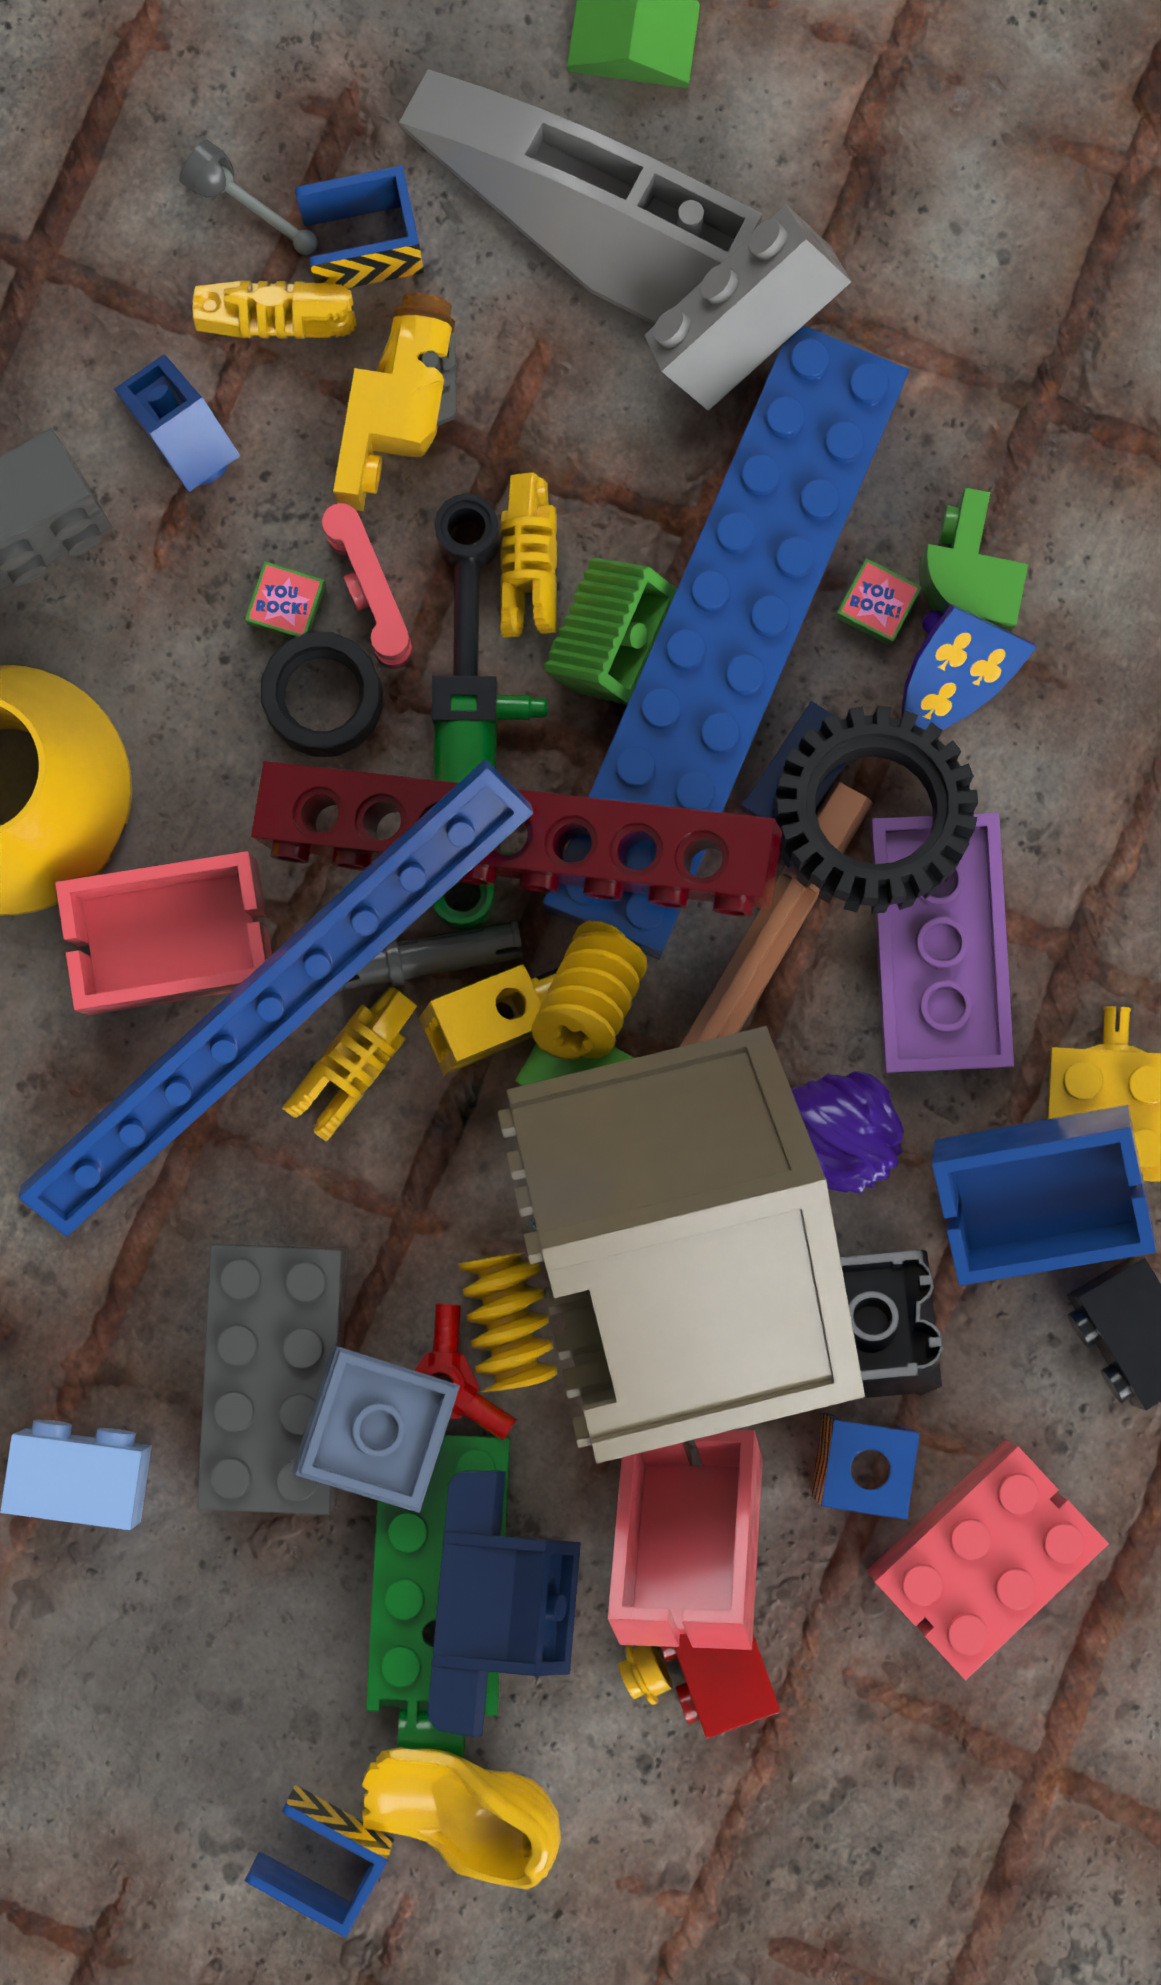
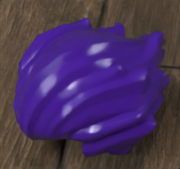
M853 1071L847 1076L828 1073L819 1078L818 1081L811 1080L801 1086L791 1088L829 1190L862 1193L865 1187L874 1188L876 1181L886 1180L890 1177V1169L898 1166L897 1156L903 1152L900 1142L902 1141L904 1130L891 1102L890 1092L883 1083L872 1074Z

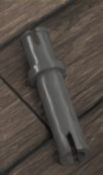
M517 920L398 941L396 938L336 993L392 982V987L405 986V979L500 962L524 960Z

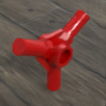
M435 1304L432 1352L425 1353L414 1371L460 1385L450 1419H460L465 1415L504 1441L517 1419L478 1393L481 1387L465 1355L458 1354L461 1305Z

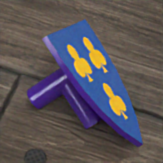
M953 604L949 606L944 614L939 610L930 612L922 622V628L928 634V637L916 654L904 685L901 717L904 711L907 710L918 715L915 725L924 730L927 729L931 722L942 730L968 717L993 698L1019 671L1037 646L1033 642Z

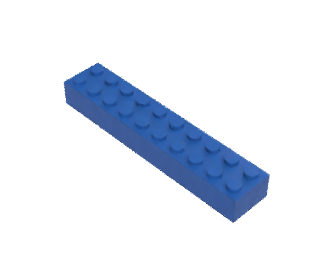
M804 325L782 344L588 797L723 812L910 369ZM578 834L570 838L563 855L564 861L572 863L585 858L591 849V836L588 834ZM643 841L634 845L627 855L628 869L641 870L648 867L655 859L657 853L656 843ZM707 849L700 851L693 858L691 863L692 876H696ZM559 884L558 893L546 894L543 901L545 912L578 926L588 920L605 922L619 929L626 938L639 946L644 954L660 960L681 911V909L649 904L647 902L648 894L623 891L621 901H607L584 896V887L565 884Z

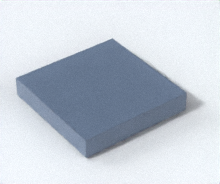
M333 1345L291 1473L420 1513L460 1385Z

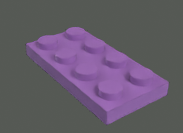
M999 813L974 814V817H977L975 831L969 841L970 844L953 874L946 882L943 881L939 885L935 893L926 899L923 896L916 898L911 907L899 910L898 905L894 904L889 905L886 913H875L883 1074L1014 1067ZM932 816L871 819L869 824L872 864L891 863L910 856L928 838L932 827Z

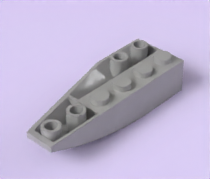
M429 69L426 71L399 121V127L585 289L653 325L656 324L664 312L674 308L699 285L713 267L720 265L751 236L755 228L761 224L762 213L646 154L536 106Z

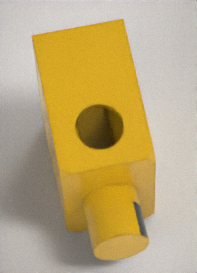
M520 965L430 1001L418 1019L443 1076L532 1038L531 1026L539 1013L545 996L548 994V989L556 976L558 968L530 979L524 965ZM503 1002L509 1005L514 1012V1018L509 1020L501 1016L496 1008V1004Z

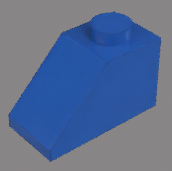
M165 354L114 389L143 432L188 492L198 485H205L218 479L226 471L228 465L240 457V454L203 397Z

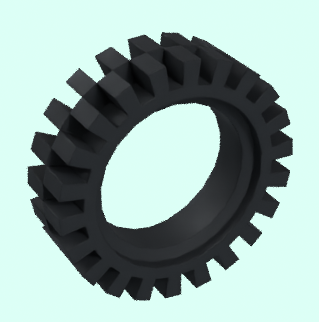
M863 706L850 708L845 719L838 720L836 713L823 719L818 731L815 732L811 727L801 737L798 748H792L779 777L773 801L772 816H775V820L782 830L781 843L783 851L781 857L787 868L793 864L799 871L796 879L805 888L811 883L820 889L818 898L829 904L833 897L846 901L843 908L845 910L858 912L860 905L871 906V914L886 913L889 905L897 904L899 910L913 906L916 898L923 896L924 899L928 898L937 891L943 881L946 882L953 874L968 848L970 838L975 831L977 817H974V810L978 805L977 790H970L969 785L974 775L969 763L960 766L957 759L961 750L953 740L946 746L938 740L942 729L932 722L926 730L916 726L915 722L918 715L907 710L904 711L902 719L890 717L891 707L877 706L874 715L864 716ZM877 757L889 759L905 766L918 777L926 789L932 805V827L924 844L910 856L895 862L882 864L857 861L842 854L835 848L820 829L815 813V794L826 775L837 766L855 758Z

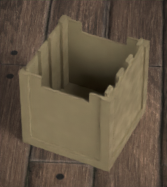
M767 1026L507 1090L510 1108L498 1111L503 1137L517 1135L520 1149L507 1153L513 1181L526 1178L527 1186L514 1189L520 1217L534 1214L537 1231L524 1234L530 1264L545 1262L551 1287L544 1288L549 1313L554 1315L563 1312L566 1329L553 1332L559 1360L573 1357L575 1366L562 1370L567 1397L569 1399L581 1396L584 1415L572 1418L578 1448L592 1445L595 1460L598 1464L865 1397L826 1178Z

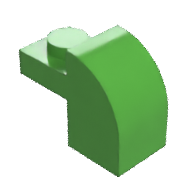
M965 488L956 507L946 505L943 513L938 542L948 544V548L928 544L920 558L919 579L922 592L933 611L939 610L944 614L949 606L953 604L1012 632L1017 624L1028 564L978 554L990 492Z

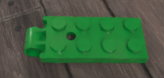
M444 1435L420 1513L377 1500L366 1711H380L381 1706L400 1707L398 1748L436 1749L464 1758L465 1735L440 1731L431 1724L428 1718L434 1646L429 1645L425 1641L423 1630L426 1624L436 1620L449 1483L455 1475L463 1471H506L500 1536H506L510 1438H505L502 1441L498 1437ZM488 1672L484 1716H498L500 1673Z

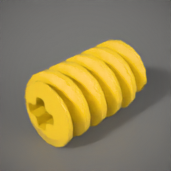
M591 920L578 926L573 940L556 972V976L548 989V994L545 996L539 1013L531 1026L533 1039L541 1050L554 1057L566 1060L579 1059L581 1057L601 1058L610 1054L616 1042L615 1036L620 1032L624 1024V1017H626L630 1010L632 999L640 987L639 981L642 980L648 969L647 958L640 947L626 938L619 929L605 922Z
M523 1253L458 1263L459 1271L479 1276V1280L463 1288L462 1291L463 1297L478 1299L483 1302V1306L466 1315L467 1322L487 1327L485 1333L470 1341L471 1348L491 1352L490 1358L475 1366V1373L495 1377V1383L480 1392H493L536 1385L546 1382L558 1374L556 1365L537 1361L538 1357L549 1352L554 1347L552 1339L533 1336L534 1331L549 1323V1316L546 1313L529 1310V1306L545 1297V1292L543 1288L525 1285L524 1281L539 1273L541 1267L540 1263L530 1264V1261L521 1259L520 1255Z

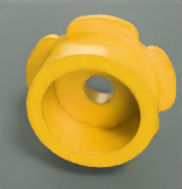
M626 1645L625 1655L627 1659L619 1662L618 1668L628 1692L633 1699L645 1695L650 1704H657V1696L673 1688L672 1679L662 1655L656 1646L635 1647L634 1645Z

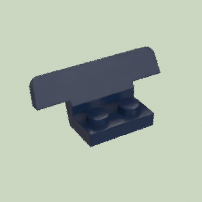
M463 1471L455 1475L448 1486L428 1718L431 1724L440 1731L471 1737L483 1736L488 1672L548 1676L568 1675L571 1668L581 1542L500 1536L506 1471Z

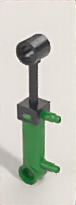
M467 493L453 496L445 501L436 514L434 524L440 553L446 562L454 567L453 676L432 675L433 780L460 783L485 759L496 769L498 720H529L531 718H545L548 715L547 699L532 698L529 695H498L496 676H478L480 569L491 563L497 554L500 537L496 513L491 505L480 496ZM464 521H473L481 525L485 531L481 539L476 543L463 545L451 538V532L454 527ZM501 852V853H502L503 855H511V854H515V853H517V852ZM478 885L481 890L480 900L469 911L459 912L448 907L445 900L446 893L432 906L441 921L451 928L459 930L477 928L485 923L493 913L496 901L495 885Z

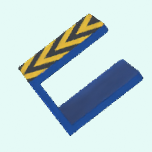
M403 165L298 186L294 189L305 226L399 207L402 210L407 237L312 256L309 258L315 283H328L329 285L335 283L353 288L424 273Z
M823 1413L811 1496L822 1507L907 1520L920 1433L906 1425L896 1424L895 1429L843 1421L834 1414ZM864 1450H877L881 1452L889 1463L887 1480L875 1489H865L858 1486L851 1475L853 1459Z
M295 1785L282 1812L371 1862L350 1901L262 1852H258L245 1878V1882L347 1938L389 1859L394 1839L381 1831L363 1828V1821Z

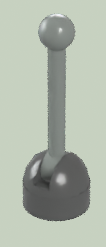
M207 139L202 141L193 150L179 176V181L206 198L215 197L227 192L291 239L295 250L299 254L310 255L316 250L318 241L312 231L298 230L233 182V166L224 151Z

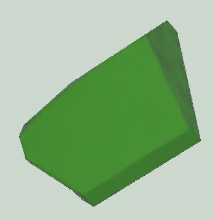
M577 0L567 72L689 88L700 3L697 0Z

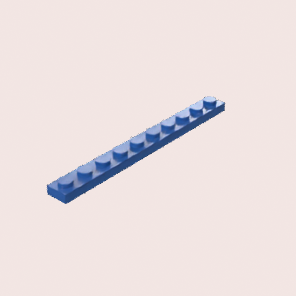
M486 759L482 761L20 1186L18 1198L65 1237L70 1235L533 814L531 803Z

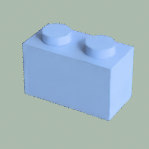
M37 1419L33 1420L32 1429L25 1428L12 1434L0 1513L131 1530L141 1523L152 1445L135 1443V1432L112 1428H98L96 1438L72 1435V1424Z

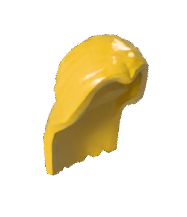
M402 1747L382 1751L376 1757V1762H371L364 1773L362 1787L368 1790V1792L364 1794V1807L366 1809L362 1811L363 1828L426 1841L457 1874L493 1884L530 1889L537 1886L547 1876L555 1862L561 1842L558 1810L547 1792L533 1779L512 1771L484 1769L447 1751L407 1749Z

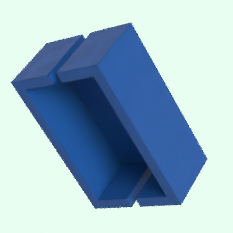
M1128 1105L935 1140L932 1167L944 1219L948 1218L947 1234L959 1286L1156 1253L1153 1222Z

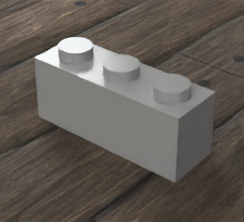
M785 204L769 220L759 224L751 236L720 265L713 267L705 275L702 282L674 308L664 312L656 324L644 336L661 372L709 411L847 287L851 280L832 247L796 212Z

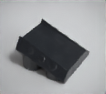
M912 1250L840 1257L865 1393L863 1398L914 1393L923 1395L942 1387L940 1359L943 1353L941 1333L935 1325L932 1298L934 1285L932 1272L929 1269L927 1251Z

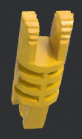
M248 280L200 285L195 286L192 313L196 331L240 338H252L253 336H259L260 338L277 336L278 339H287L288 336H295V339H305L306 337L330 338L331 336L338 338L339 336L351 335L350 333L355 331L354 326H357L355 312L351 308V305H353L351 290H348V286H342V284L337 285L334 283L329 285L328 283H305V281H295L294 284H287V281H277L276 284H270L269 281L252 283Z
M532 472L511 475L508 510L502 511L501 635H503V638L519 637L520 634H523L525 593H532L533 619L535 620L537 631H540V634L556 633V507L549 505L548 485L543 478L538 477L537 474Z
M388 987L370 1010L361 1004L345 1027L325 1050L322 1057L315 1063L291 1094L282 1109L294 1118H297L299 1115L301 1116L312 1105L327 1083L331 1081L340 1090L320 1114L313 1129L317 1136L325 1142L328 1141L364 1095L363 1093L371 1086L390 1058L394 1056L406 1038L399 1032L417 1005L394 987Z

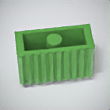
M592 558L588 560L589 569L583 572L584 579L578 583L575 594H573L575 603L568 606L570 615L563 617L565 626L559 628V636L552 643L551 650L549 651L550 660L544 663V670L581 696L586 695L590 698L595 697L599 700L604 699L608 702L613 701L618 704L628 705L677 588L648 566Z

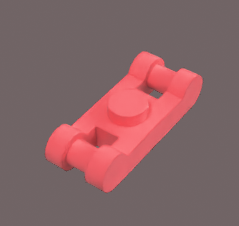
M333 504L327 508L322 518L323 530L327 536L328 543L333 551L339 555L348 556L354 572L343 576L357 611L369 607L376 622L375 627L372 629L371 642L377 659L387 668H402L408 664L413 653L411 640L359 514L349 504Z

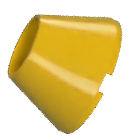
M0 665V730L14 729L30 733L35 742L39 759L38 778L32 796L14 818L0 826V916L34 913L57 905L58 898L55 882L96 876L101 873L111 860L109 856L120 838L124 825L128 823L132 802V776L126 749L118 731L101 707L84 691L71 682L44 670L27 666Z

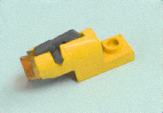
M425 293L405 294L402 298L401 307H397L394 310L391 333L377 371L354 368L333 489L337 503L349 504L357 511H364L367 492L376 494L380 482L382 456L373 455L374 451L407 457H423L437 434L438 426L456 418L457 370L456 338L454 335L456 322L450 316L452 305L447 300Z

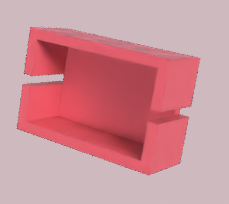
M249 851L55 882L64 940L78 947L89 945L90 956L79 950L66 952L74 1010L88 1016L231 993L272 955L268 929L259 921L254 922L256 918L266 917L258 861Z
M731 1430L695 1439L703 1466H692V1455L687 1441L621 1458L608 1621L620 1645L679 1647L680 1634H687L692 1648L752 1650L763 1465L755 1430Z
M1007 1439L996 1447L866 1570L881 1590L918 1627L928 1641L965 1681L1109 1545L1073 1504L1057 1493L1059 1489L1021 1448Z

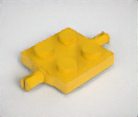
M1116 1006L1103 1007V1044L1087 1049L1057 1047L1050 1049L1047 1119L1128 1105L1143 1179L1148 1182H1161V1053H1147L1134 1046H1128L1131 1008H1118L1116 1032Z

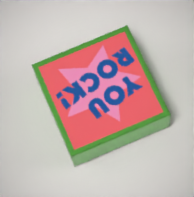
M866 558L835 618L891 646L922 587Z
M264 561L245 618L247 625L291 639L311 632L326 588L325 580Z

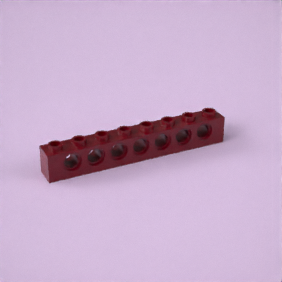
M263 761L251 837L271 849L270 857L277 860L305 864L309 862L310 854L331 856V864L334 866L364 871L371 864V861L374 862L458 783ZM518 790L531 803L533 814L519 826L526 827L527 829L525 845L515 854L503 855L499 844L459 880L469 884L493 886L495 885L496 876L520 879V888L540 893H558L559 884L584 887V896L607 901H621L623 891L648 894L647 902L649 904L673 909L687 908L688 899L713 902L712 910L717 913L750 917L753 913V907L771 909L782 830L775 818ZM337 805L338 819L334 826L328 831L317 833L316 820L320 812L329 806ZM399 812L401 823L398 831L388 839L378 840L377 827L381 819L390 813ZM578 834L590 835L592 845L587 856L578 862H565L563 850L567 841ZM643 841L656 843L657 853L654 861L648 867L641 870L628 869L627 855L634 845ZM716 849L722 852V863L716 873L706 878H698L691 875L692 860L700 851Z

